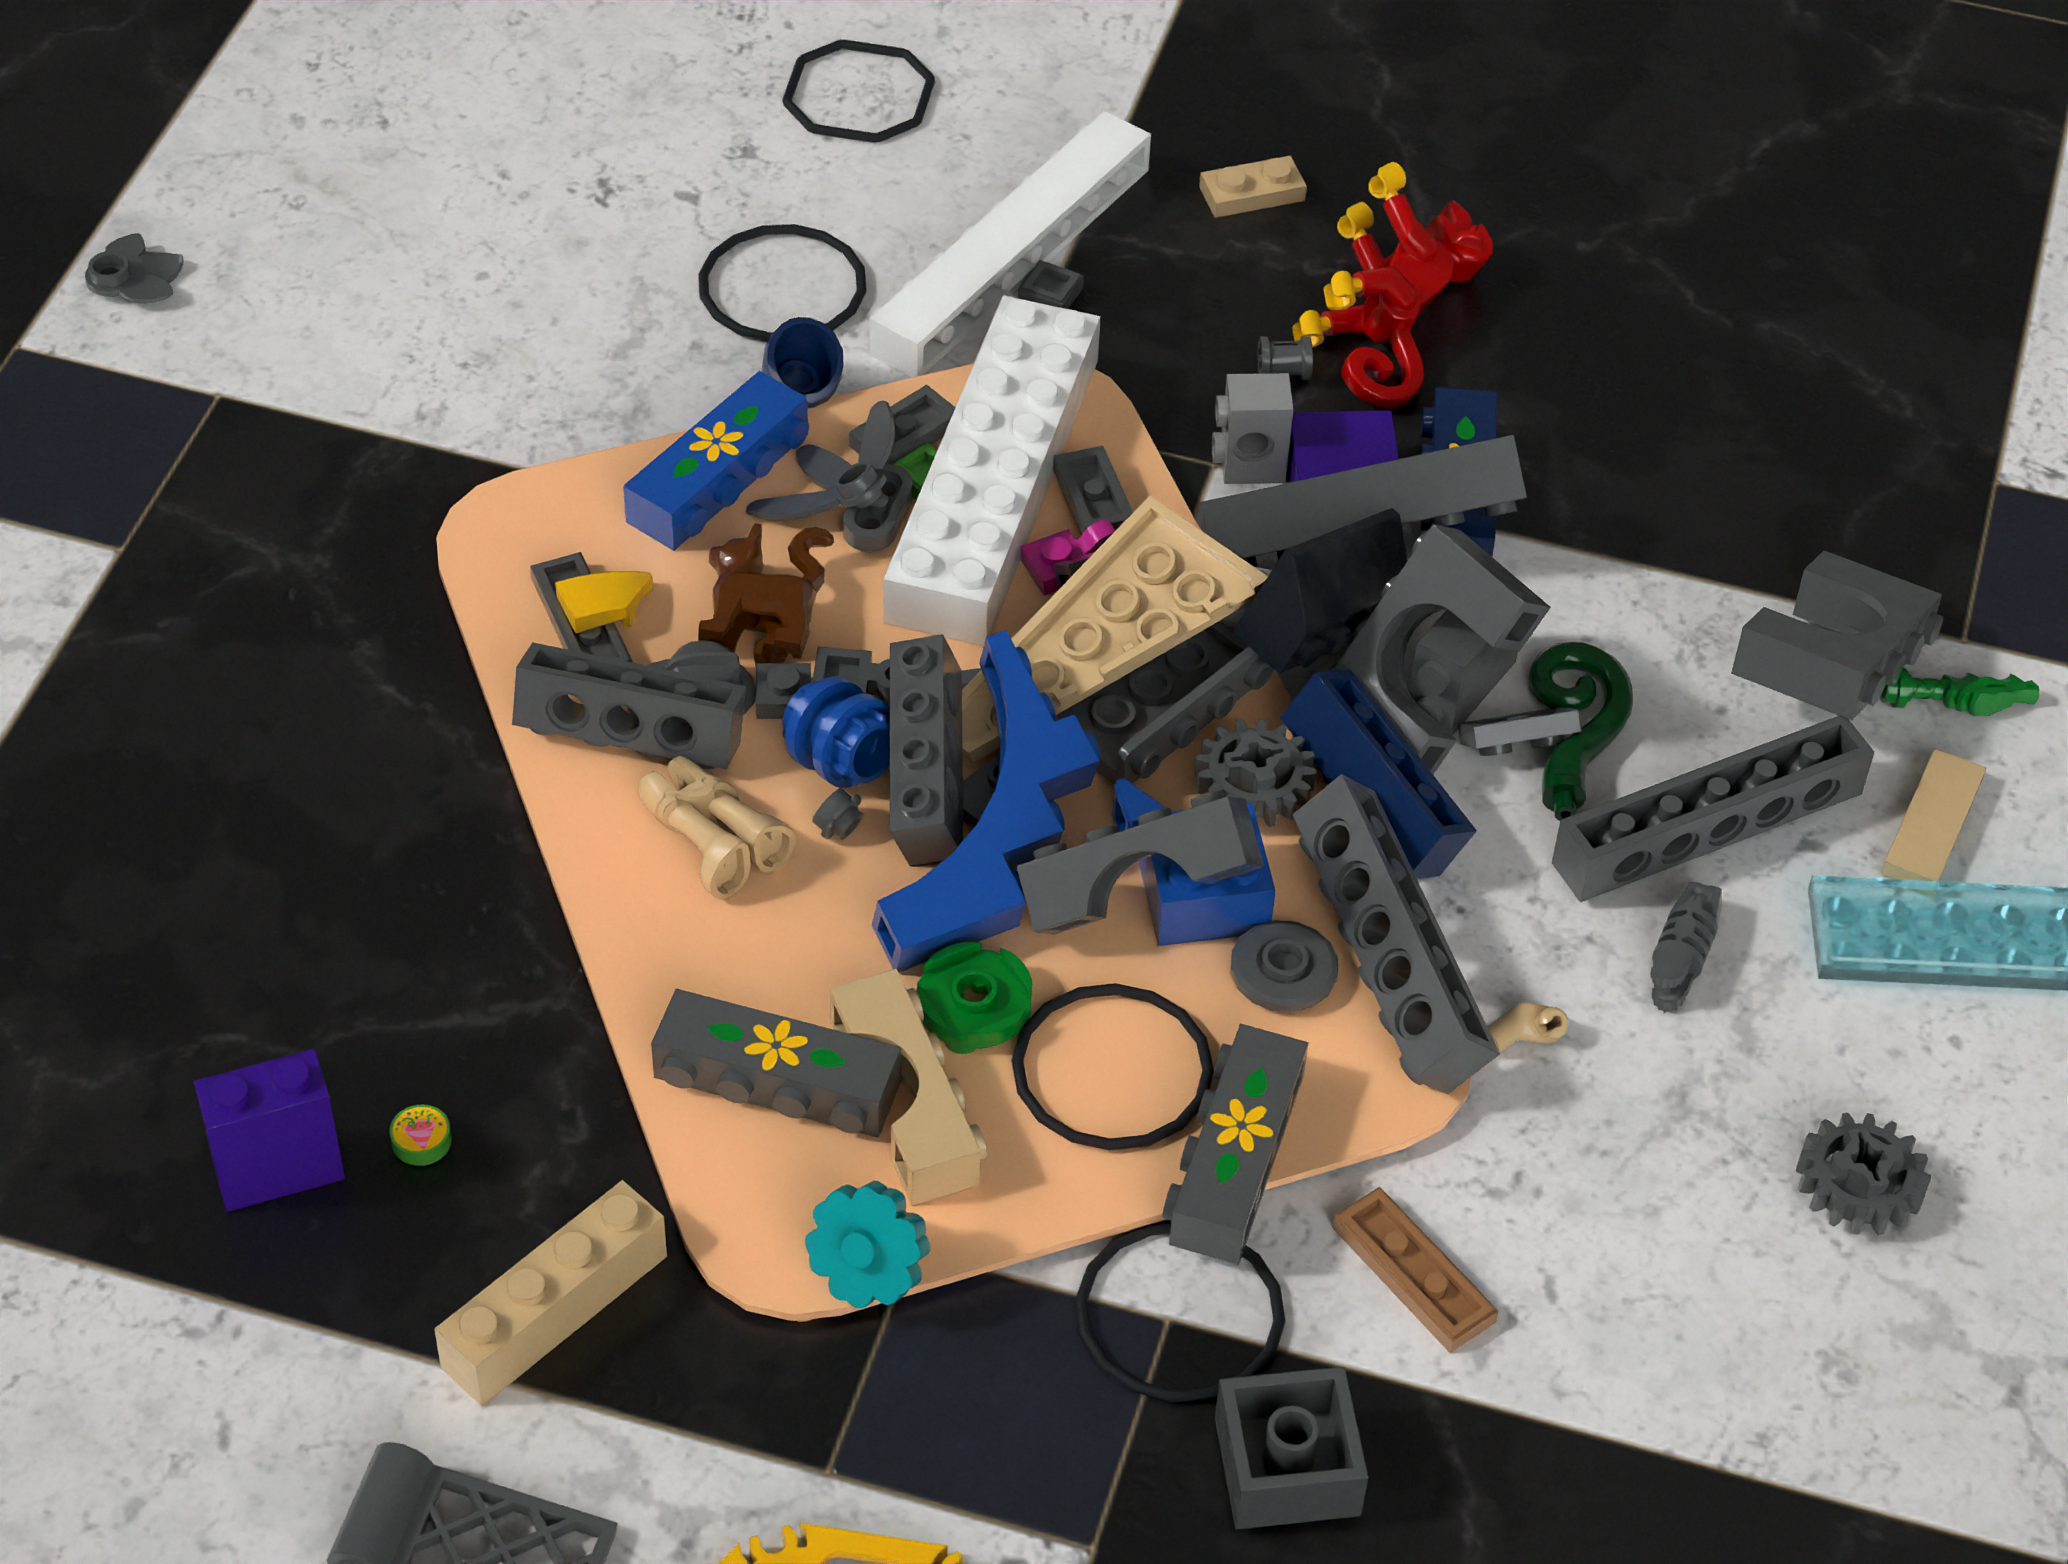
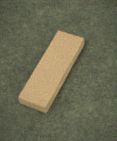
M1934 748L1885 859L1881 871L1882 875L1930 893H1935L1987 767Z

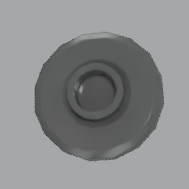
M1274 920L1255 925L1240 936L1232 950L1231 976L1237 989L1252 1003L1271 1011L1296 1012L1312 1008L1329 996L1337 981L1338 957L1331 943L1316 929L1298 922Z

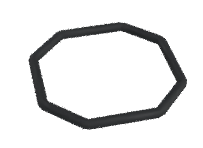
M843 39L804 53L797 58L782 101L784 107L811 133L875 143L913 129L922 122L935 78L905 48ZM840 49L902 57L926 80L914 117L878 133L814 124L794 104L792 99L805 63Z

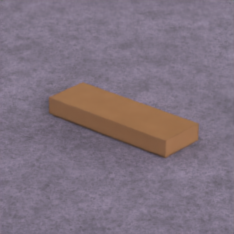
M1378 1187L1334 1215L1332 1228L1449 1353L1496 1323L1499 1311L1381 1187Z

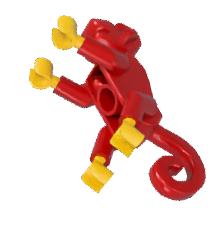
M1390 162L1380 167L1378 175L1371 178L1368 187L1374 197L1378 199L1385 198L1386 200L1383 208L1399 240L1395 252L1384 258L1374 236L1366 233V230L1370 229L1374 224L1373 212L1366 203L1359 202L1347 208L1346 215L1342 216L1338 221L1337 229L1343 237H1353L1354 241L1351 246L1363 271L1354 273L1352 278L1351 274L1347 271L1335 273L1331 279V284H1327L1323 288L1326 305L1331 310L1323 312L1321 316L1317 311L1308 310L1301 315L1300 323H1296L1292 327L1294 340L1299 341L1301 336H1310L1312 348L1323 343L1324 335L1332 336L1349 332L1369 337L1375 343H1391L1401 369V383L1398 386H1383L1373 381L1365 373L1364 369L1370 371L1375 379L1380 382L1386 381L1393 374V363L1379 350L1370 347L1356 348L1345 359L1342 366L1343 380L1353 394L1370 405L1387 409L1400 408L1408 404L1417 395L1424 382V364L1410 331L1417 317L1432 303L1449 281L1468 282L1488 261L1493 252V242L1486 228L1482 224L1474 225L1470 214L1455 200L1449 202L1441 213L1436 215L1425 228L1416 218L1406 196L1397 192L1405 186L1406 175L1403 168L1396 162ZM1355 295L1357 297L1368 296L1365 304L1352 306L1356 302Z

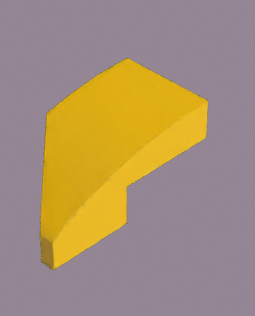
M610 571L578 576L555 582L556 597L575 634L621 620L624 626L631 627L636 619L637 607L645 594L650 595L653 590V577L650 572Z

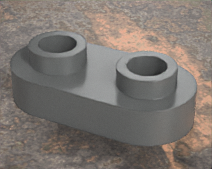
M885 463L882 471L886 476V482L881 488L883 492L880 498L862 509H857L855 506L846 507L843 514V535L846 542L853 548L866 552L879 551L888 547L894 541L912 501V478L903 467Z

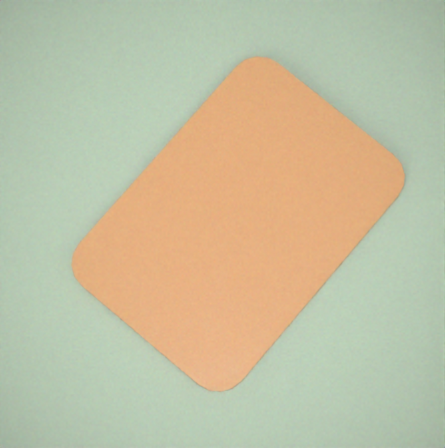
M974 363L832 396L827 402L817 407L807 408L809 431L804 442L798 448L787 452L773 465L766 476L757 478L740 493L738 499L731 506L724 507L706 523L698 535L689 537L675 551L626 523L623 485L688 430L512 471L479 484L449 509L436 537L441 580L686 1251L711 1288L746 1311L789 1321L805 1322L811 1319L841 1316L861 1310V1308H856L847 1301L838 1300L831 1295L828 1285L829 1277L817 1275L811 1270L809 1263L810 1254L805 1245L807 1234L818 1228L813 1218L815 1206L826 1200L832 1191L843 1185H852L859 1189L871 1181H879L886 1185L887 1188L901 1191L906 1198V1212L918 1214L924 1219L926 1225L925 1235L930 1243V1252L926 1257L917 1262L922 1272V1279L920 1283L903 1296L905 1297L1166 1220L1162 1218L1169 1188L1172 1183L1182 1185L1186 1172L1180 1170L1186 1141L1189 1136L1199 1138L1203 1125L1197 1124V1113L1183 1130L1146 1147L1109 1151L1073 1143L1039 1123L1017 1093L1011 1060L1019 1033L1002 1044L989 1048H976L968 1054H956L950 1051L945 1046L944 1041L939 1039L945 1061L942 1068L947 1079L956 1078L959 1082L966 1110L963 1112L969 1126L973 1124L979 1126L985 1140L987 1158L980 1160V1185L912 1206L891 1160V1124L902 1117L915 1101L910 1090L902 1082L899 1085L878 1138L863 1133H846L833 1125L803 1117L797 1119L782 1115L777 1110L747 1102L733 1103L717 1094L690 1087L685 1089L677 1088L666 1083L664 1080L654 1078L651 1042L676 988L833 1029L830 1009L831 987L893 970L872 927L877 901L917 882L943 861L909 866L890 833V766L874 781L842 788L852 797L857 794L861 797L862 800L858 810L864 816L859 825L845 839L841 840L835 834L830 839L823 838L821 836L822 830L812 822V819L822 803L839 787L828 783L815 770L805 768L791 758L786 749L785 738L783 737V719H757L755 696L754 704L743 715L740 745L728 768L704 770L712 776L718 777L732 785L739 795L740 802L757 812L772 815L793 829L796 842L792 855L783 866L775 871L766 873L760 871L751 862L749 876L742 889L730 898L724 900L716 899L704 888L699 873L703 853L684 834L672 831L659 822L643 804L639 795V780L651 771H658L676 788L668 769L669 762L674 758L664 756L659 758L645 757L635 750L611 745L605 747L592 746L582 739L558 734L544 736L532 732L529 728L512 725L516 667L532 642L563 648L531 579L530 566L581 552L591 574L610 571L650 572L653 577V590L650 595L645 594L637 607L636 619L632 626H624L621 620L614 622L633 663L647 666L654 662L671 659L680 647L689 642L698 641L700 621L713 618L712 595L719 576L717 571L709 564V553L712 547L723 546L733 538H747L753 525L758 523L762 527L761 549L764 564L760 573L803 577L804 574L790 562L788 546L793 537L805 528H823L833 535L834 543L829 547L809 549V553L825 568L824 583L818 591L812 607L811 621L809 622L810 635L801 659L792 658L790 653L784 663H811V682L818 647L872 651V663L880 664L882 661L890 659V643L934 636V634L883 623V579L916 500L912 498L894 541L888 547L873 552L857 550L846 542L843 535V514L846 507H843L841 504L825 512L793 520L759 518L747 514L746 509L750 503L759 499L824 491L825 489L816 485L803 471L796 456L797 450L804 445L810 444L840 456L851 465L858 463L859 454L849 447V432L867 421L870 409L879 401L884 400L891 407L923 386L928 385L956 407ZM1095 369L1062 454L1104 446L1133 512L1151 495L1199 528L1131 400L1109 376ZM943 438L931 444L936 451H938ZM1053 474L1026 544L1069 529L1075 539L1081 536L1055 474ZM1021 559L991 635L1007 630L1010 638H1012L1056 593L1053 592L1043 596ZM744 630L738 641L735 653L739 656V664L752 675L756 685V665L753 650L755 642L764 639L766 633ZM945 637L961 670L981 668L979 662L984 646ZM1273 670L1271 677L1264 686L1258 690L1252 689L1236 701L1234 707L1225 717L1212 720L1198 732L1195 739L1187 747L1182 749L1178 747L1161 761L1152 775L1147 778L1140 777L1133 785L1164 808H1170L1171 811L1192 808L1190 800L1202 795L1197 794L1196 756L1201 754L1204 739L1215 741L1216 728L1221 726L1232 733L1236 728V720L1241 719L1248 728H1256L1258 720L1264 719L1267 725L1266 730L1273 732L1280 725H1285L1280 717L1293 700L1278 672ZM568 695L574 702L583 704L577 697ZM621 706L627 713H629L628 708L626 706ZM1287 728L1286 738L1290 740L1293 738V735ZM1000 748L974 763L963 756V781L999 754ZM1315 763L1313 765V768L1317 769L1314 791H1310L1309 800L1327 786L1324 781V775ZM1097 771L1090 787L1054 800L1059 806L1065 822V830L1063 831L1060 843H1066L1067 849L1087 843L1085 834L1093 830L1115 826L1112 818L1114 784ZM1296 806V811L1300 809L1301 806ZM1280 813L1276 815L1275 826L1269 827L1263 818H1257L1276 890L1272 921H1294L1316 929L1331 943L1338 957L1337 981L1328 997L1312 1008L1296 1012L1271 1011L1252 1003L1237 989L1231 976L1232 950L1240 937L1158 946L1138 861L1130 865L1115 882L1109 896L1106 918L1055 935L1036 933L1033 930L1026 904L1018 927L979 941L982 943L981 950H991L1000 954L1001 947L1016 955L1027 967L1033 983L1030 1018L1044 1003L1077 987L1117 983L1154 991L1186 1010L1207 1037L1214 1069L1222 1044H1233L1240 1023L1309 1042L1304 1077L1265 1190L1406 1149L1441 1131L1467 1100L1471 1077L1447 1095L1427 1085H1417L1403 1071L1399 1062V1058L1402 1056L1395 1038L1384 1028L1379 1019L1380 1005L1374 992L1365 985L1359 975L1358 968L1361 964L1354 948L1345 941L1339 931L1338 924L1341 920L1334 905L1324 896L1319 887L1318 881L1321 879V876L1314 861L1305 854L1300 846L1299 838L1302 835L1295 819L1289 820ZM717 818V825L737 836L725 823ZM963 821L965 839L973 828ZM926 962L899 972L906 990L911 988L917 989V982L923 975V966ZM972 988L964 990V999L978 1002L984 1000L988 993L977 994ZM1118 995L1082 998L1051 1012L1031 1034L1023 1060L1028 1089L1047 1114L1075 1131L1110 1139L1146 1135L1176 1120L1195 1098L1202 1073L1197 1044L1177 1018L1150 1002ZM923 1025V1027H924L926 1033H927V1034H930V1032H929V1031L926 1029V1027ZM1213 1076L1209 1090L1216 1091L1220 1079ZM875 1300V1301H873L872 1303H870L869 1305H867L866 1307H864V1308H862V1309H865V1308H868V1307H872V1306H875V1305H878V1304H882V1303H880L879 1301Z

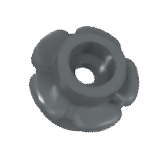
M839 788L822 803L816 811L812 822L822 830L821 836L823 838L830 839L835 834L843 840L859 825L864 814L858 810L862 800L858 794L852 797L845 790Z

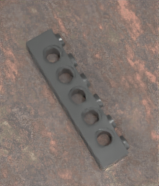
M1836 716L1560 820L1551 863L1581 903L1862 795L1875 751L1849 719Z
M1341 774L1292 814L1302 835L1299 838V843L1305 854L1314 861L1321 876V879L1318 881L1319 887L1338 913L1341 920L1338 928L1342 937L1354 948L1361 964L1358 972L1362 981L1375 994L1381 1008L1379 1019L1384 1028L1396 1040L1402 1054L1399 1062L1403 1071L1417 1085L1424 1084L1448 1095L1500 1055V1052L1376 792Z

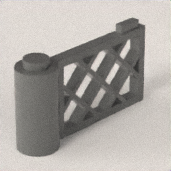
M384 1442L377 1445L326 1561L327 1564H411L415 1553L441 1543L451 1564H498L501 1562L502 1564H515L512 1557L544 1544L553 1564H566L554 1539L572 1531H577L598 1539L591 1554L568 1564H604L616 1535L618 1523L434 1465L426 1455L417 1449L395 1442ZM442 1489L469 1497L476 1512L444 1525L435 1506ZM484 1502L489 1503V1504H492V1505L486 1507L485 1504H484ZM511 1512L529 1516L536 1532L505 1545L493 1520ZM430 1521L434 1530L424 1534L427 1524ZM545 1521L552 1523V1525L547 1527ZM483 1525L495 1549L463 1563L451 1538Z

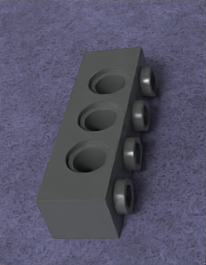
M943 634L890 643V833L909 866L944 861L964 840L962 670Z
M532 642L516 667L512 725L529 728L532 732L539 735L551 736L558 734L582 739L592 746L605 747L611 745L635 750L639 754L650 758L663 756L676 758L681 755L703 769H727L741 741L747 686ZM568 695L577 697L583 704L574 702ZM621 706L631 708L637 715L627 713ZM674 717L686 720L691 726L679 723Z

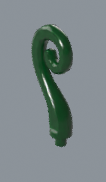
M1564 642L1545 648L1537 655L1529 672L1531 691L1539 702L1550 708L1566 707L1580 711L1589 707L1597 695L1596 683L1589 675L1580 677L1572 688H1565L1555 683L1552 678L1553 675L1558 671L1566 669L1583 671L1593 676L1600 683L1605 697L1604 705L1600 712L1581 727V732L1571 734L1556 746L1544 768L1542 776V802L1546 808L1554 811V816L1558 821L1576 815L1577 809L1585 803L1586 767L1620 733L1629 719L1633 707L1632 684L1621 663L1614 656L1599 647L1583 642Z

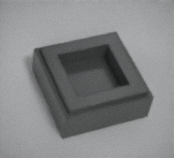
M1039 260L1018 288V299L1069 309L1083 289L1084 275Z

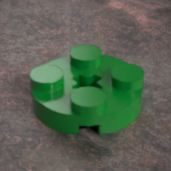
M961 942L939 950L923 966V975L917 982L916 989L923 1008L924 1021L922 1023L930 1033L934 1032L938 1039L943 1040L945 1046L950 1051L956 1054H968L976 1048H989L1002 1044L1018 1034L1030 1019L1032 979L1027 967L1012 952L1000 947V954L991 950H981V942ZM972 988L977 994L988 993L982 1001L971 1002L964 999L965 989Z

